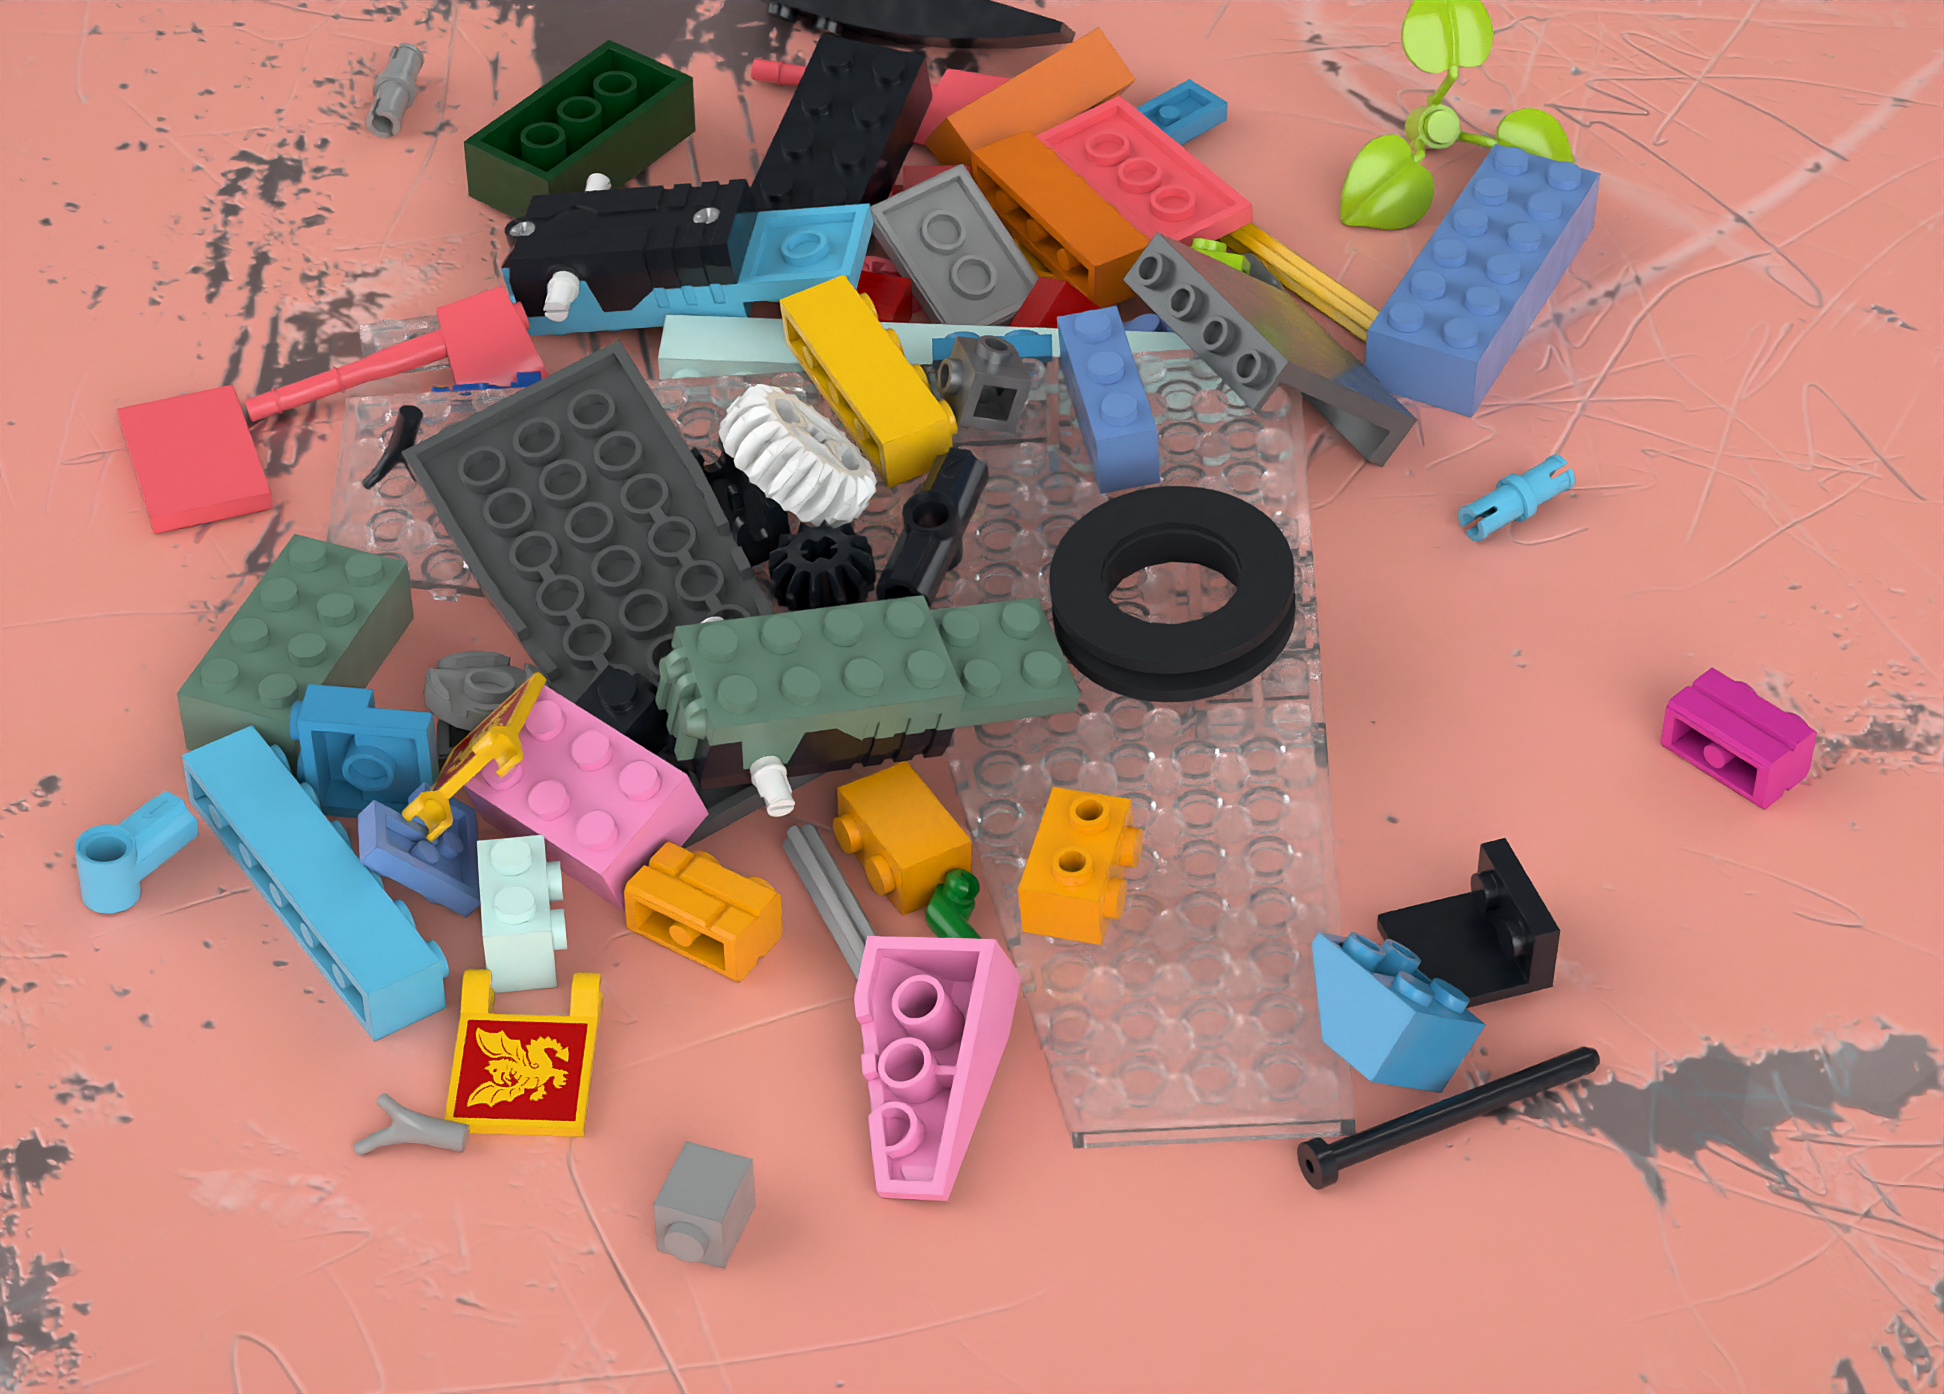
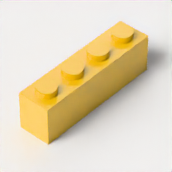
M841 275L780 299L786 345L888 489L928 473L936 456L947 453L950 447H953L952 436L958 433L956 419L949 404L945 400L937 401L931 393L928 379L921 366L917 363L911 365L905 358L902 344L896 332L892 328L885 330L880 324L870 297L866 293L859 295L847 277Z

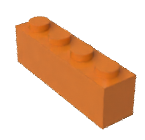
M1098 27L946 117L924 142L940 165H970V176L972 177V150L1029 130L1036 136L1119 95L1121 96L1136 81V78Z
M1026 130L972 150V179L1005 228L1059 280L1069 282L1100 308H1107L1138 295L1123 279L1150 243V239L1132 226L1113 204L1107 203L1094 191L1084 177L1077 175L1068 167L1052 148L1047 147L1032 132Z

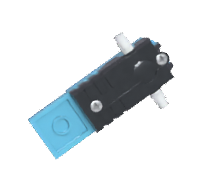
M595 173L588 177L585 191L532 195L529 206L522 217L512 220L505 227L509 253L502 263L501 271L512 304L519 301L522 303L530 328L526 329L529 336L549 334L562 336L577 332H618L634 328L664 327L666 315L749 318L753 302L755 301L780 302L779 300L841 275H845L856 290L874 220L869 204L758 212L747 179L729 180L728 184L720 185L719 181L702 182L701 186L692 187L691 183L674 184L672 189H665L663 185L610 189L611 184H608L610 182L609 178L603 174Z

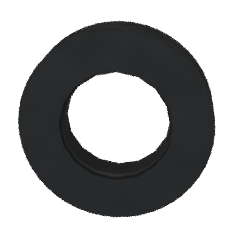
M1162 486L1120 495L1095 507L1072 525L1061 539L1052 557L1049 584L1053 625L1063 654L1089 680L1109 691L1126 697L1153 702H1186L1226 693L1242 686L1266 670L1285 648L1294 627L1296 616L1295 573L1293 555L1288 541L1278 526L1265 513L1250 503L1224 492L1193 486ZM1168 562L1199 564L1221 573L1237 588V591L1225 606L1202 619L1178 624L1146 622L1124 613L1109 599L1110 594L1123 579L1144 567Z

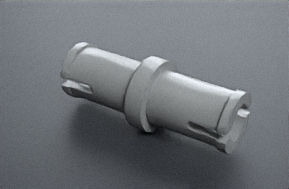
M400 43L399 49L395 45L389 54V61L385 71L379 74L373 86L375 99L371 110L367 114L366 126L371 133L378 137L390 138L391 132L394 136L397 135L401 128V121L405 110L412 106L417 95L415 82L424 64V55L420 49L412 44Z

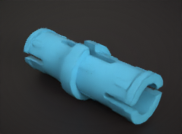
M1554 454L1520 476L1509 474L1502 478L1496 484L1494 491L1470 504L1460 507L1458 520L1461 528L1482 517L1483 519L1477 523L1478 525L1465 532L1470 539L1479 542L1513 520L1523 522L1532 517L1537 512V506L1562 492L1572 489L1575 485V477L1571 468L1553 479L1550 478V476L1555 474L1556 470L1565 466L1568 462L1560 455Z

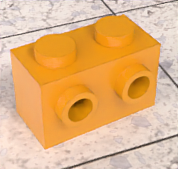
M1058 787L1052 788L1018 887L1023 932L1102 945L1110 919L1119 920L1124 910L1127 884L1123 878L1127 867L1136 868L1138 866L1142 852L1143 830L1133 825L1131 799Z

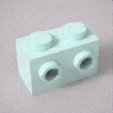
M544 835L477 841L482 936L486 969L492 972L491 988H493L494 993L557 987L554 950L567 949L564 909L551 910V902L563 901L560 861L547 862Z

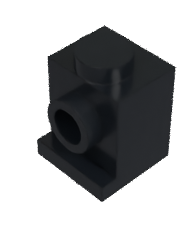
M608 665L575 702L580 708L655 755L665 746L668 716L658 709L655 701L658 688L638 673L631 675L624 671H618Z

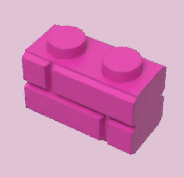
M1712 667L1694 680L1692 687H1685L1669 700L1665 709L1660 744L1765 810L1782 797L1785 789L1789 791L1806 778L1811 767L1817 732L1810 728L1799 715L1784 712L1758 696L1747 683L1734 681Z

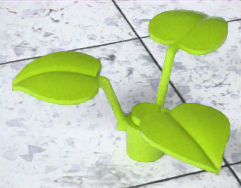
M1414 0L1408 8L1401 30L1402 47L1406 57L1415 67L1423 72L1435 74L1447 69L1448 72L1435 93L1427 97V105L1415 108L1408 115L1405 122V133L1410 141L1409 144L1399 135L1388 134L1372 139L1357 153L1348 170L1341 192L1340 222L1346 226H1363L1387 230L1406 228L1418 222L1430 208L1434 195L1433 177L1429 170L1419 164L1425 157V149H1444L1451 146L1455 141L1484 146L1490 149L1495 144L1505 147H1517L1533 155L1558 162H1571L1575 164L1564 129L1552 115L1536 108H1522L1512 111L1500 121L1496 131V139L1461 131L1460 120L1456 112L1450 107L1442 105V99L1458 78V66L1465 68L1477 67L1486 61L1491 51L1493 26L1491 18L1480 0Z

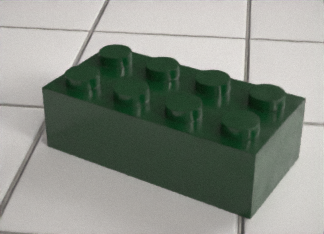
M607 40L464 141L469 196L517 219L522 217L528 208L532 195L585 191L588 177L595 173L603 174L609 178L610 182L608 184H611L610 189H618L696 131L693 77L614 41Z

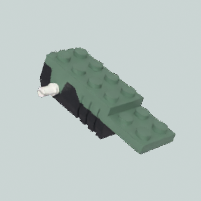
M924 595L730 620H724L721 617H710L698 624L675 626L670 652L667 656L660 659L659 671L661 677L655 701L658 709L668 716L665 738L666 748L672 755L677 757L681 764L696 774L701 790L753 783L757 787L760 797L764 798L768 814L773 817H780L790 813L795 805V801L790 794L792 789L787 779L789 777L851 769L853 764L862 763L863 767L881 765L885 759L891 758L894 763L910 761L915 755L922 754L924 758L942 756L950 745L955 728L1076 711L1081 693L1038 597L930 611Z

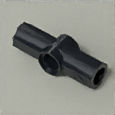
M950 447L947 453L937 455L921 491L910 497L903 505L902 517L904 527L876 585L878 601L924 595L930 609L946 573L957 567L963 559L962 537L989 480L987 464L979 461L971 450Z

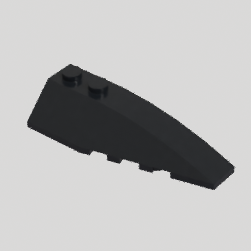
M760 0L768 5L766 13L773 17L791 23H796L798 15L815 20L813 28L843 38L845 30H849L862 35L914 45L959 49H1013L1072 43L1076 34L1064 22L992 0Z

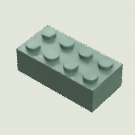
M294 534L177 692L187 750H195L253 725L269 746L277 744L282 749L288 760L291 773L297 779V763L301 751L300 741L292 740L290 736V715L294 702L303 701L308 684L363 689L367 687L414 619L407 562Z

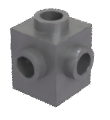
M983 335L979 339L956 336L950 357L944 358L940 364L937 386L939 393L943 395L945 401L951 407L958 426L1015 433L1033 380L1014 345L1008 341L992 335Z

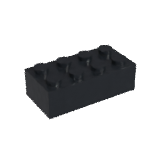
M822 34L750 187L758 212L869 204L871 207L888 199L892 191V185L896 182L933 99L926 56Z

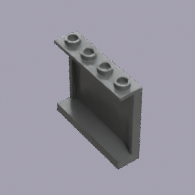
M1159 232L1155 234L1123 279L1252 411L1259 413L1280 382L1295 388L1368 461L1381 467L1384 466L1417 422V419L1284 291Z

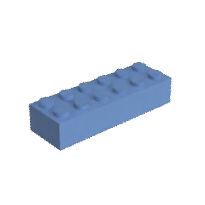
M1495 144L1367 330L1365 367L1379 380L1380 384L1391 394L1472 418L1594 228L1600 173L1580 168L1571 162H1558L1533 155L1517 147H1505Z

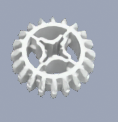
M757 384L755 387L750 386L742 397L738 396L726 410L728 414L721 421V428L718 431L725 452L734 458L735 467L744 471L749 477V482L757 485L765 492L766 498H772L779 503L784 511L789 510L796 514L802 522H811L816 527H819L824 519H826L829 525L837 528L843 524L850 523L854 518L857 519L870 504L868 500L876 492L875 485L877 480L874 472L871 471L872 468L869 461L861 456L860 448L852 444L845 437V432L838 430L830 422L829 418H824L815 411L812 405L804 404L795 394H786L779 387Z

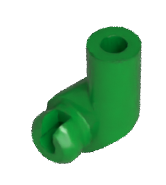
M964 869L951 870L946 875L944 884L939 883L933 892L925 912L927 926L937 938L982 939L968 923L975 908L974 898L980 891L978 879L969 871Z

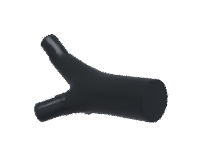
M403 405L400 407L390 441L382 457L372 472L362 480V485L365 489L371 490L399 463L404 464L413 481L417 482L405 461L402 451L415 445L423 418V412L418 407L413 405Z

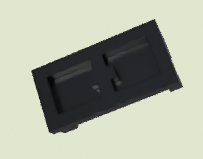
M719 436L718 447L721 450V455L714 463L704 465L705 460L697 447H693L691 452L705 474L729 522L733 539L738 547H742L751 567L770 560V552L776 550L779 545L780 534H791L788 512L784 511L781 505L772 498H766L765 492L757 485L750 483L749 477L744 471L735 467L734 458L725 452L723 442Z

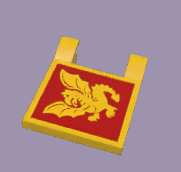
M536 671L455 746L431 790L421 792L403 809L402 816L408 822L417 816L426 824L429 833L425 838L430 842L436 840L452 825L453 816L448 799L486 764L495 758L499 766L496 773L503 778L522 761L524 755L519 733L547 680L540 672Z
M466 969L462 981L461 1013L444 1120L467 1124L470 1126L469 1133L584 1137L598 1025L602 1016L604 1002L603 994L600 991V973L576 972L573 974L570 1016L494 1014L495 993L493 988H491V970Z

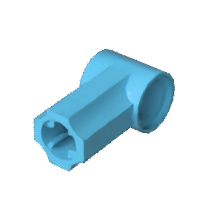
M165 790L158 797L154 796L118 825L104 824L95 826L84 831L76 839L75 854L81 898L85 906L98 913L113 914L125 911L135 905L140 899L142 891L141 880L198 836L197 818L189 812L183 799Z

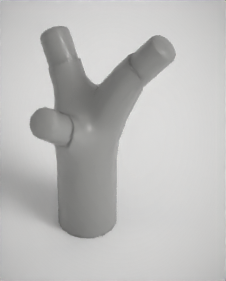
M382 1093L376 1102L392 1118V1124L354 1144V1150L359 1156L379 1146L399 1143H420L463 1153L468 1142L470 1126L412 1111L397 1103L387 1093Z

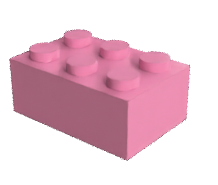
M545 685L519 733L524 755L522 761L501 778L496 773L499 766L495 758H493L463 786L486 822L510 838L544 835L547 862L560 861L562 872L623 912H625L624 890L626 883L644 865L649 866L650 859L667 841L681 847L709 814L687 774Z

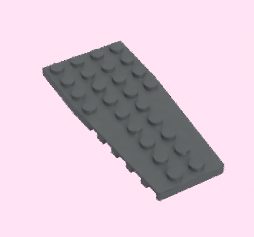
M620 340L402 451L410 471L485 597L553 689L574 704L608 665L618 671H624L631 675L638 673L658 688L661 677L659 671L660 659L667 656L670 652L675 626L698 624L710 617H721L724 620L775 614L766 594H763L754 576L752 567L742 547H738L733 539L729 522L699 463ZM666 746L657 754L658 757L688 775L709 813L681 846L684 849L766 805L764 798L760 797L757 787L753 783L701 790L696 774L681 764L677 757L668 751ZM825 773L789 777L787 779L793 791Z

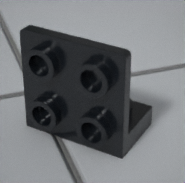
M1506 838L1480 844L1477 873L1472 874L1470 881L1471 892L1378 915L1377 929L1384 942L1386 939H1391L1415 953L1421 960L1417 969L1433 981L1434 978L1444 980L1463 992L1470 1000L1466 1008L1553 987L1560 929Z

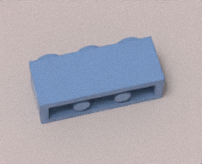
M1117 306L1057 317L1061 369L1100 494L1160 483L1157 426Z

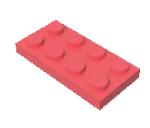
M1120 95L1036 135L1043 144L1052 148L1057 156L1077 175L1084 177L1094 191L1107 203L1113 204L1119 213L1139 232L1144 233L1150 241L1159 232L1186 246L1192 247L1194 238L1217 240L1253 222L1252 204Z

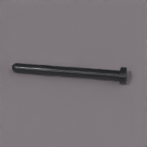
M1582 1046L1330 1144H1327L1320 1137L1300 1143L1297 1148L1300 1169L1309 1185L1315 1190H1320L1337 1182L1339 1170L1592 1073L1600 1064L1599 1054L1594 1048Z

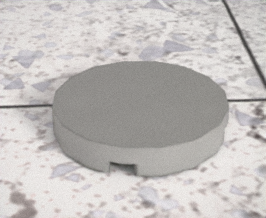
M467 651L450 654L438 660L437 669L434 670L430 667L426 672L423 690L425 706L437 718L457 728L473 731L536 671L541 674L542 672L537 667L525 663L524 670L510 666L511 657L497 652ZM546 680L544 685L552 689L550 683Z

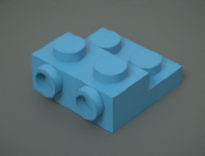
M308 684L303 701H295L292 706L290 736L292 740L300 741L301 748L297 763V782L299 784L303 782L310 784L317 795L322 813L325 816L358 818V815L373 800L402 814L403 809L408 805V797L424 782L433 786L439 775L433 714L431 712L376 708L373 689Z

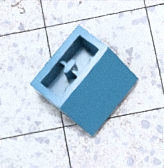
M1318 932L1312 942L1322 1041L1370 1082L1442 1093L1486 1025L1466 1009L1470 1002L1469 998L1444 980L1434 978L1433 981L1417 969L1421 963L1420 958L1396 941L1386 939L1383 945L1376 944L1357 932H1350L1348 937Z

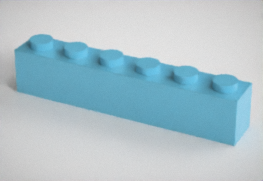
M251 725L182 755L190 803L374 1042L447 1008L443 979L449 976V967L441 948L434 940L424 941L416 931L414 919L406 904L401 899L393 901L385 892L380 875H377L368 866L360 863V859L353 852L351 841L342 824L337 820L329 822L322 813L320 802L313 788L307 782L301 784L297 782L291 773L285 754L277 744L269 746L254 726Z

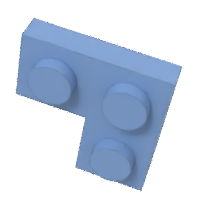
M425 782L421 784L408 797V805L421 792L430 791L432 786ZM453 797L449 798L453 816L452 825L436 840L430 842L425 838L429 833L428 828L419 817L415 816L408 822L399 812L373 800L358 815L360 863L368 866L377 875L389 877L420 893L431 903L441 904L464 917L469 916L481 905L476 809Z

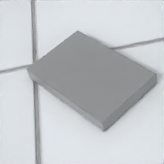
M963 164L955 166L870 207L874 220L873 234L900 275L904 278L912 279V293L932 324L1008 327L1039 279Z

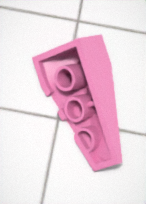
M867 936L854 994L856 1019L861 1024L864 1047V1054H861L862 1072L868 1081L871 1106L868 1122L876 1190L881 1198L948 1201L1009 1039L1021 980L1020 974L996 939Z

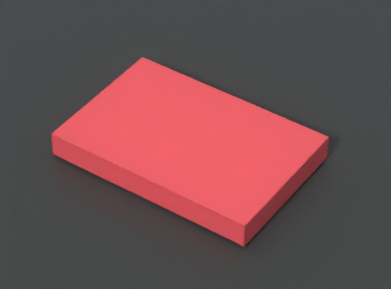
M233 384L117 409L121 432L154 534L273 508L271 492Z

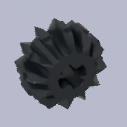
M824 519L819 527L810 528L800 522L797 535L780 534L777 549L770 552L768 569L774 598L777 599L778 606L787 607L790 612L865 603L868 593L875 590L874 582H876L877 575L872 547L868 544L866 536H860L854 532L851 523L833 528Z

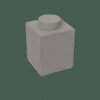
M686 1141L654 1202L657 1251L672 1254L674 1257L686 1262H701L724 1269L756 1206L753 1159Z

